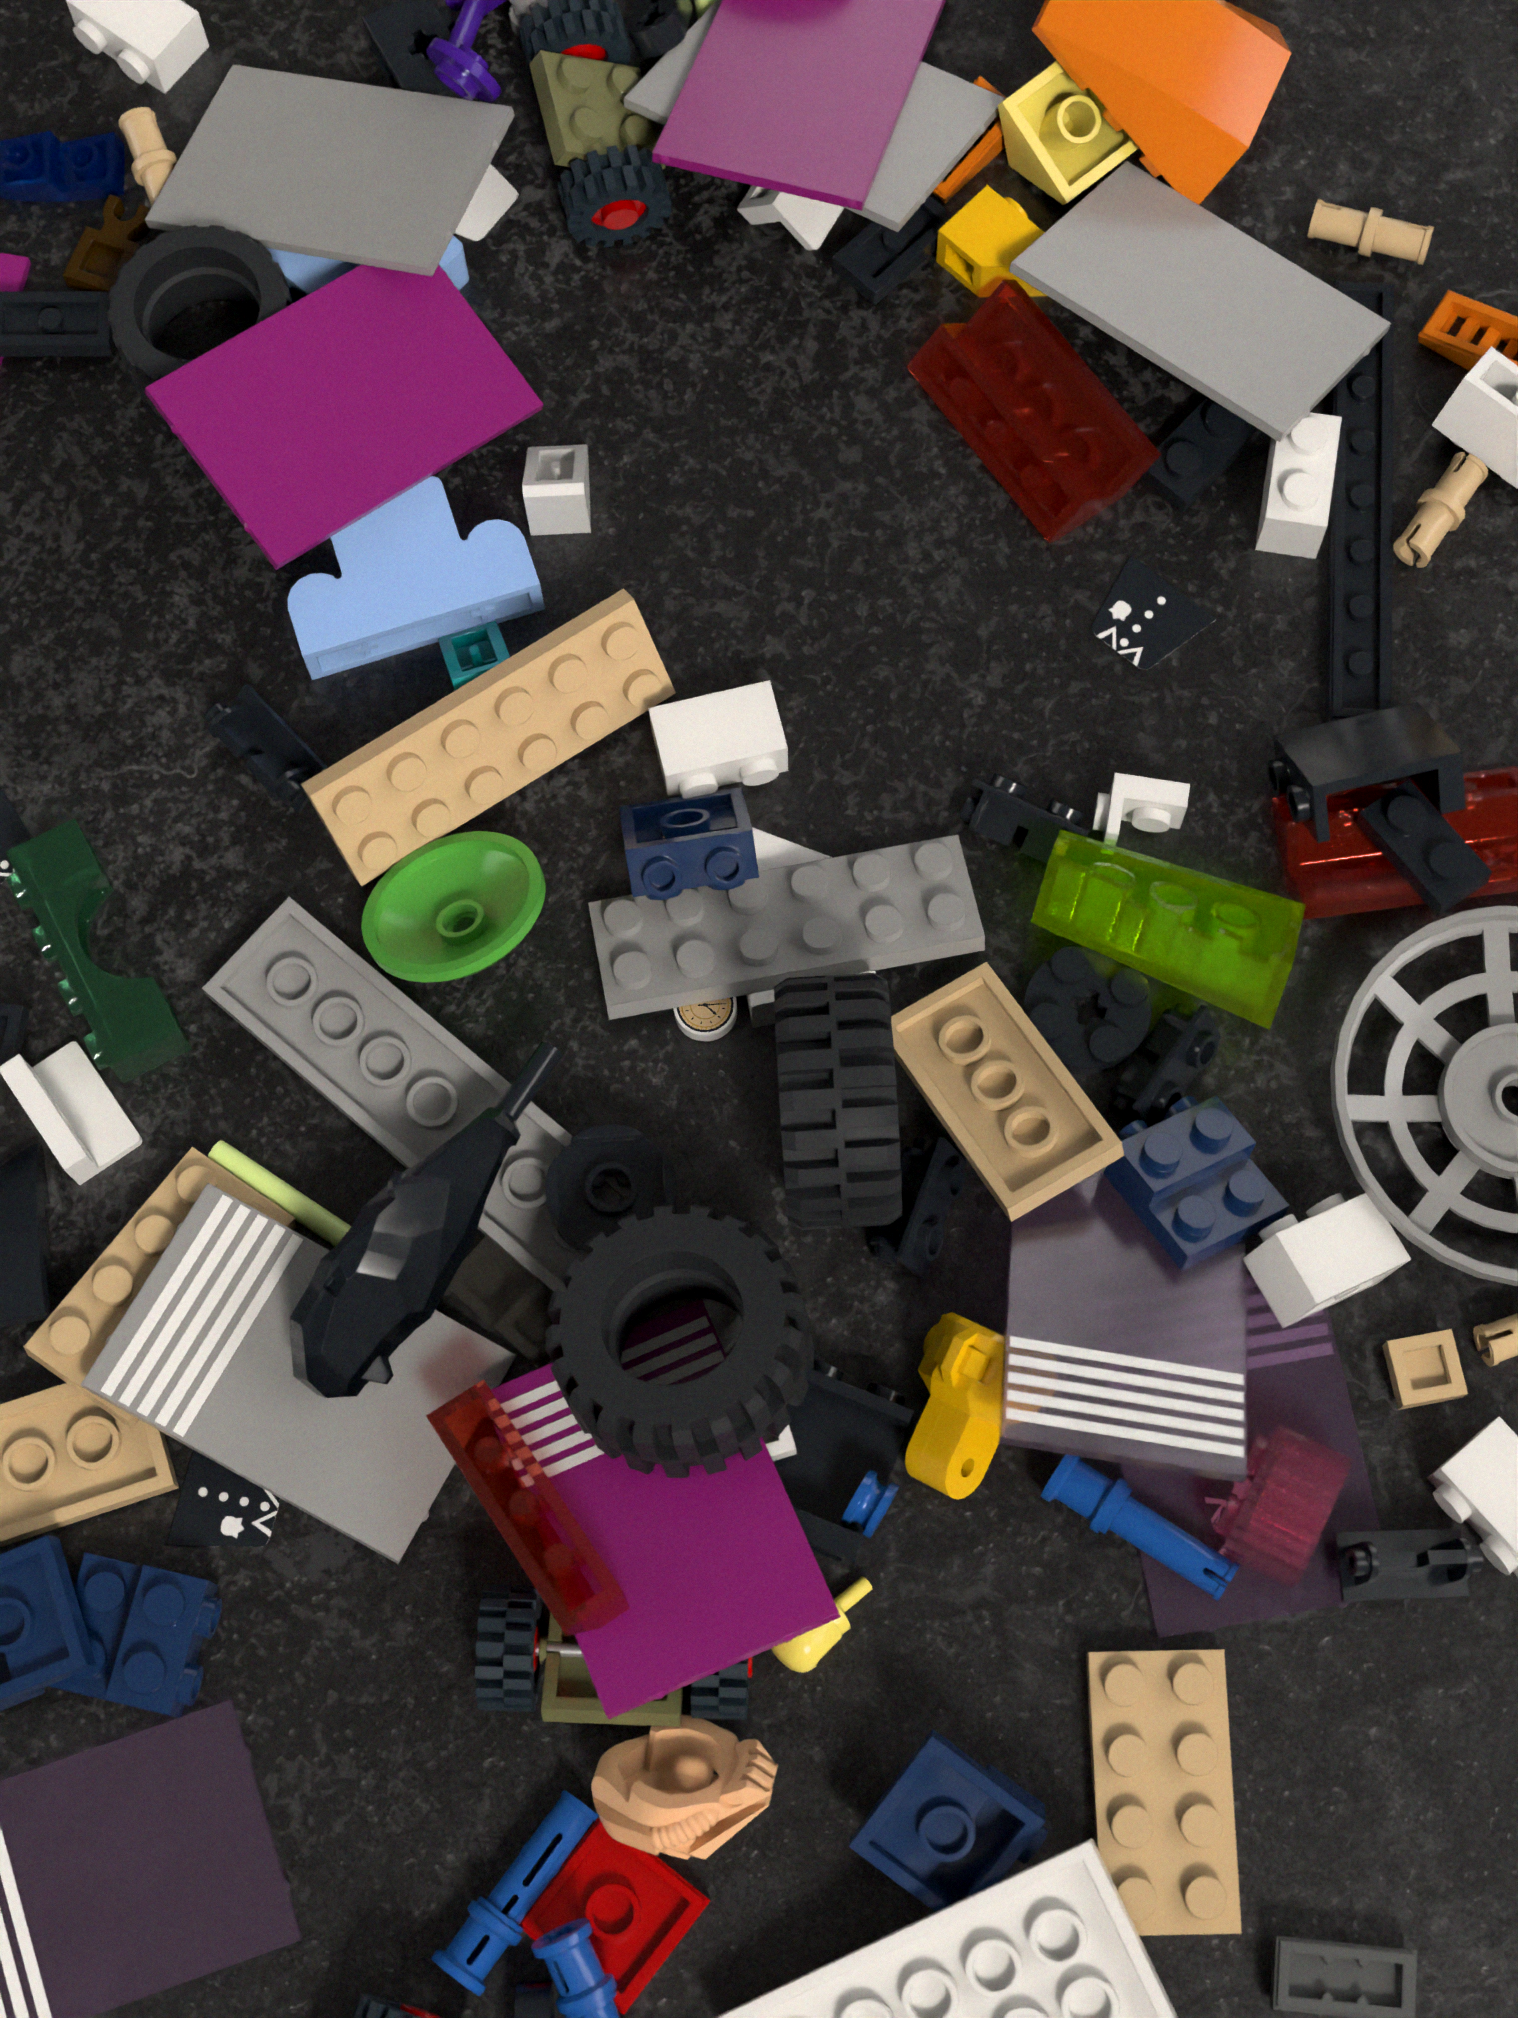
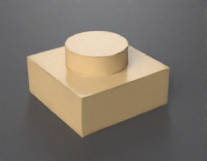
M1452 1329L1389 1340L1382 1345L1398 1410L1460 1399L1468 1394Z

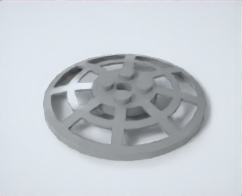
M1499 905L1462 911L1429 923L1400 941L1371 969L1350 1000L1336 1034L1330 1069L1331 1107L1340 1145L1356 1180L1377 1210L1407 1240L1440 1262L1472 1276L1518 1286V1269L1476 1260L1445 1246L1429 1235L1448 1209L1458 1216L1483 1227L1509 1233H1518V1214L1487 1208L1460 1194L1475 1173L1481 1169L1495 1176L1512 1179L1518 1203V1116L1509 1112L1502 1102L1504 1087H1518V1023H1515L1512 993H1518V971L1510 970L1509 933H1518V906ZM1482 934L1484 973L1470 975L1449 983L1427 997L1420 1005L1392 978L1406 964L1432 948L1462 937ZM1485 994L1489 1028L1476 1033L1462 1045L1434 1020L1438 1014L1455 1003L1477 995ZM1376 998L1402 1025L1395 1036L1386 1060L1383 1096L1348 1095L1347 1075L1352 1045L1365 1012ZM1416 1040L1445 1065L1439 1079L1437 1095L1403 1096L1402 1094L1405 1065ZM1352 1121L1387 1122L1391 1139L1401 1160L1415 1180L1427 1191L1408 1217L1389 1199L1370 1172L1356 1141ZM1407 1122H1441L1448 1139L1458 1153L1440 1176L1432 1171L1419 1153L1408 1130Z

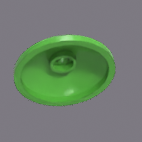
M488 831L464 832L430 842L396 863L381 878L371 892L362 916L361 928L364 943L374 961L383 970L403 980L423 983L445 982L476 974L503 959L531 930L541 912L545 899L546 883L543 871L537 858L525 844L502 833Z

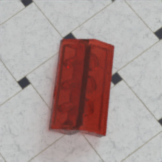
M1003 280L968 323L941 324L906 366L1048 543L1057 541L1122 498L1161 455L1017 280Z
M1513 766L1464 773L1466 809L1441 815L1492 871L1488 883L1466 898L1518 891V767ZM1405 781L1364 786L1327 794L1330 841L1321 843L1316 842L1302 822H1294L1288 803L1283 797L1272 799V812L1288 893L1303 920L1426 904L1356 824L1360 811Z
M484 1379L426 1415L431 1426L566 1636L602 1628L630 1609L620 1586ZM495 1427L498 1430L501 1437L503 1438V1440L505 1441L502 1444L500 1443ZM516 1459L539 1493L538 1496L535 1497L529 1488L526 1487L520 1474L512 1464L513 1460ZM548 1512L552 1513L573 1545V1550L570 1551L564 1545L545 1514ZM583 1565H586L602 1591L598 1594H595L579 1569Z

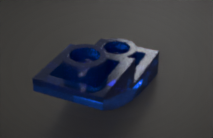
M51 131L0 141V197L21 201L66 202L108 198L109 195H124L125 144L115 132L63 143Z

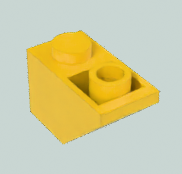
M987 185L938 230L936 262L976 296H1047L1009 272L1011 262L1045 233L1028 219L1024 209L1012 198H1003Z

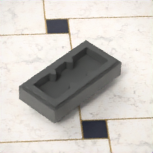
M1273 1936L1269 2009L1350 2018H1415L1417 1951Z

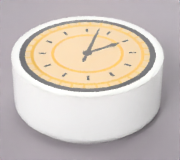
M736 997L673 1008L675 1020L680 1030L688 1037L703 1042L714 1041L726 1035L732 1029L737 1018Z

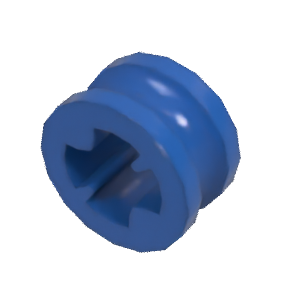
M871 1469L862 1480L841 1519V1522L847 1526L851 1523L860 1524L863 1528V1535L869 1539L876 1531L899 1489V1485L894 1482L889 1485L881 1484L877 1480L878 1473Z

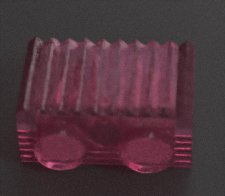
M1280 1424L1270 1432L1268 1439L1256 1434L1240 1468V1471L1251 1475L1241 1499L1233 1495L1228 1496L1213 1528L1214 1532L1224 1536L1217 1552L1233 1562L1236 1561L1260 1575L1279 1582L1285 1587L1292 1588L1300 1583L1348 1471L1352 1466L1353 1459Z

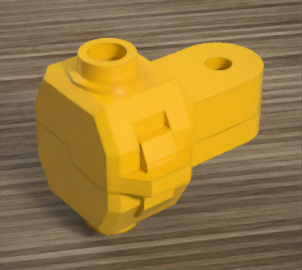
M950 1312L942 1315L939 1323L930 1329L924 1341V1357L918 1371L930 1393V1397L908 1444L905 1465L911 1477L953 1499H962L970 1495L981 1483L1005 1429L1032 1423L1007 1419V1408L1038 1413L1039 1410L1045 1407L1007 1400V1390L1050 1397L1054 1394L1055 1390L1008 1382V1372L1055 1379L1054 1375L1056 1372L1009 1364V1354L1054 1361V1359L1039 1351L1011 1347L1009 1337Z

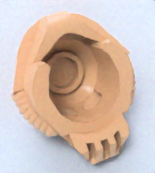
M681 1715V1727L651 1726L650 1734L622 1742L607 1750L601 1756L592 1780L593 1801L606 1832L618 1842L656 1856L661 1852L686 1860L690 1856L706 1859L769 1806L778 1764L773 1761L759 1740L747 1739L738 1742V1738L734 1733L708 1720L692 1718L691 1715Z

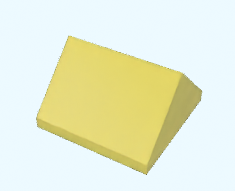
M1057 60L998 104L1009 166L1062 205L1071 201L1139 149L1124 129L1117 132L1102 115L1105 109L1102 102L1089 87L1082 91Z

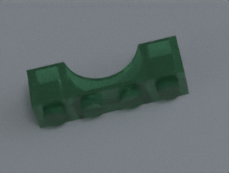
M73 818L6 851L15 870V873L6 877L7 883L21 909L24 911L32 907L41 924L32 929L31 932L46 961L51 963L58 959L64 971L66 979L58 982L57 986L73 1016L84 1013L93 1032L83 1036V1039L99 1070L101 1071L110 1066L120 1080L126 1083L192 1050L167 996L153 977H118L94 965L89 946L91 926L99 908L114 892V889L90 840L76 819Z

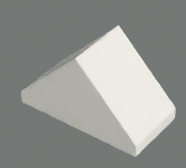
M588 445L528 447L522 489L531 536L591 533Z

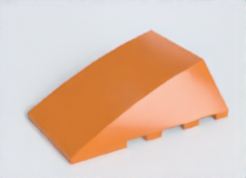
M1045 0L1031 29L1079 88L1083 91L1089 87L1105 106L1102 115L1116 132L1124 129L1144 154L1139 160L1153 177L1156 178L1162 175L1175 191L1198 205L1249 148L1291 56V51L1277 26L1224 0Z

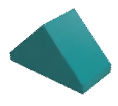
M496 621L438 638L454 691L510 658Z

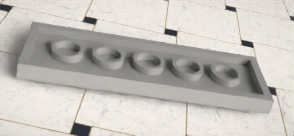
M958 835L758 871L759 878L747 879L743 885L729 890H713L708 886L683 889L680 895L666 900H651L646 896L632 897V895L588 903L609 1020L773 990L776 985L786 978L856 974L985 950V934Z

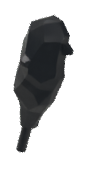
M542 1041L495 1107H488L457 1134L403 1173L393 1171L388 1181L361 1208L354 1224L339 1244L320 1260L309 1285L289 1318L293 1376L314 1393L325 1398L357 1396L369 1381L388 1384L394 1375L388 1358L405 1339L432 1317L471 1248L486 1199L509 1148L516 1146L521 1136L516 1121L562 1058V1053L556 1047Z

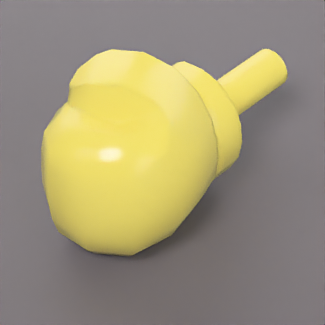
M861 1576L834 1599L840 1618L797 1636L790 1642H784L770 1648L785 1666L793 1671L800 1673L811 1671L816 1667L818 1661L842 1638V1635L850 1629V1623L844 1613L873 1589L870 1582Z

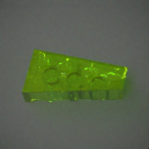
M1060 829L1049 858L1031 922L1058 936L1072 940L1270 1030L1293 965L1306 904Z

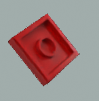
M598 1818L561 1865L556 1875L550 1880L519 1926L536 1941L547 1932L565 1923L582 1918L589 1919L593 1928L589 1939L604 1973L613 1974L616 1980L617 1994L613 2000L618 2011L624 2015L711 1900L658 1856L613 1839L606 1832L600 1818Z

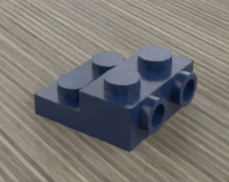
M742 787L716 791L715 793L686 799L676 797L619 806L632 897L646 896L651 900H666L680 895L683 889L708 886L713 890H729L743 885L747 879L759 878L753 830Z
M1217 1095L1202 1103H1198L1193 1096L1182 1098L1169 1108L1162 1122L1152 1127H1148L1143 1120L1134 1121L1124 1127L1116 1135L1122 1142L1124 1156L1107 1165L1103 1173L1181 1271L1262 1231L1270 1224L1283 1218L1290 1206L1249 1158L1256 1144L1255 1140Z
M47 1535L0 1554V1711L44 1694V1687L96 1667L59 1537Z
M85 1552L74 1591L96 1667L51 1684L49 1687L181 1719L184 1705L192 1706L195 1703L201 1687L203 1666L196 1663L203 1638L211 1639L219 1623L222 1599L215 1597L218 1585L209 1580L147 1565L140 1566Z
M932 1729L850 1837L849 1847L937 1912L1002 1881V1878L1016 1860L1023 1864L1029 1862L1041 1847L1048 1833V1829L1043 1826L1046 1822L1045 1805L990 1763L984 1768Z

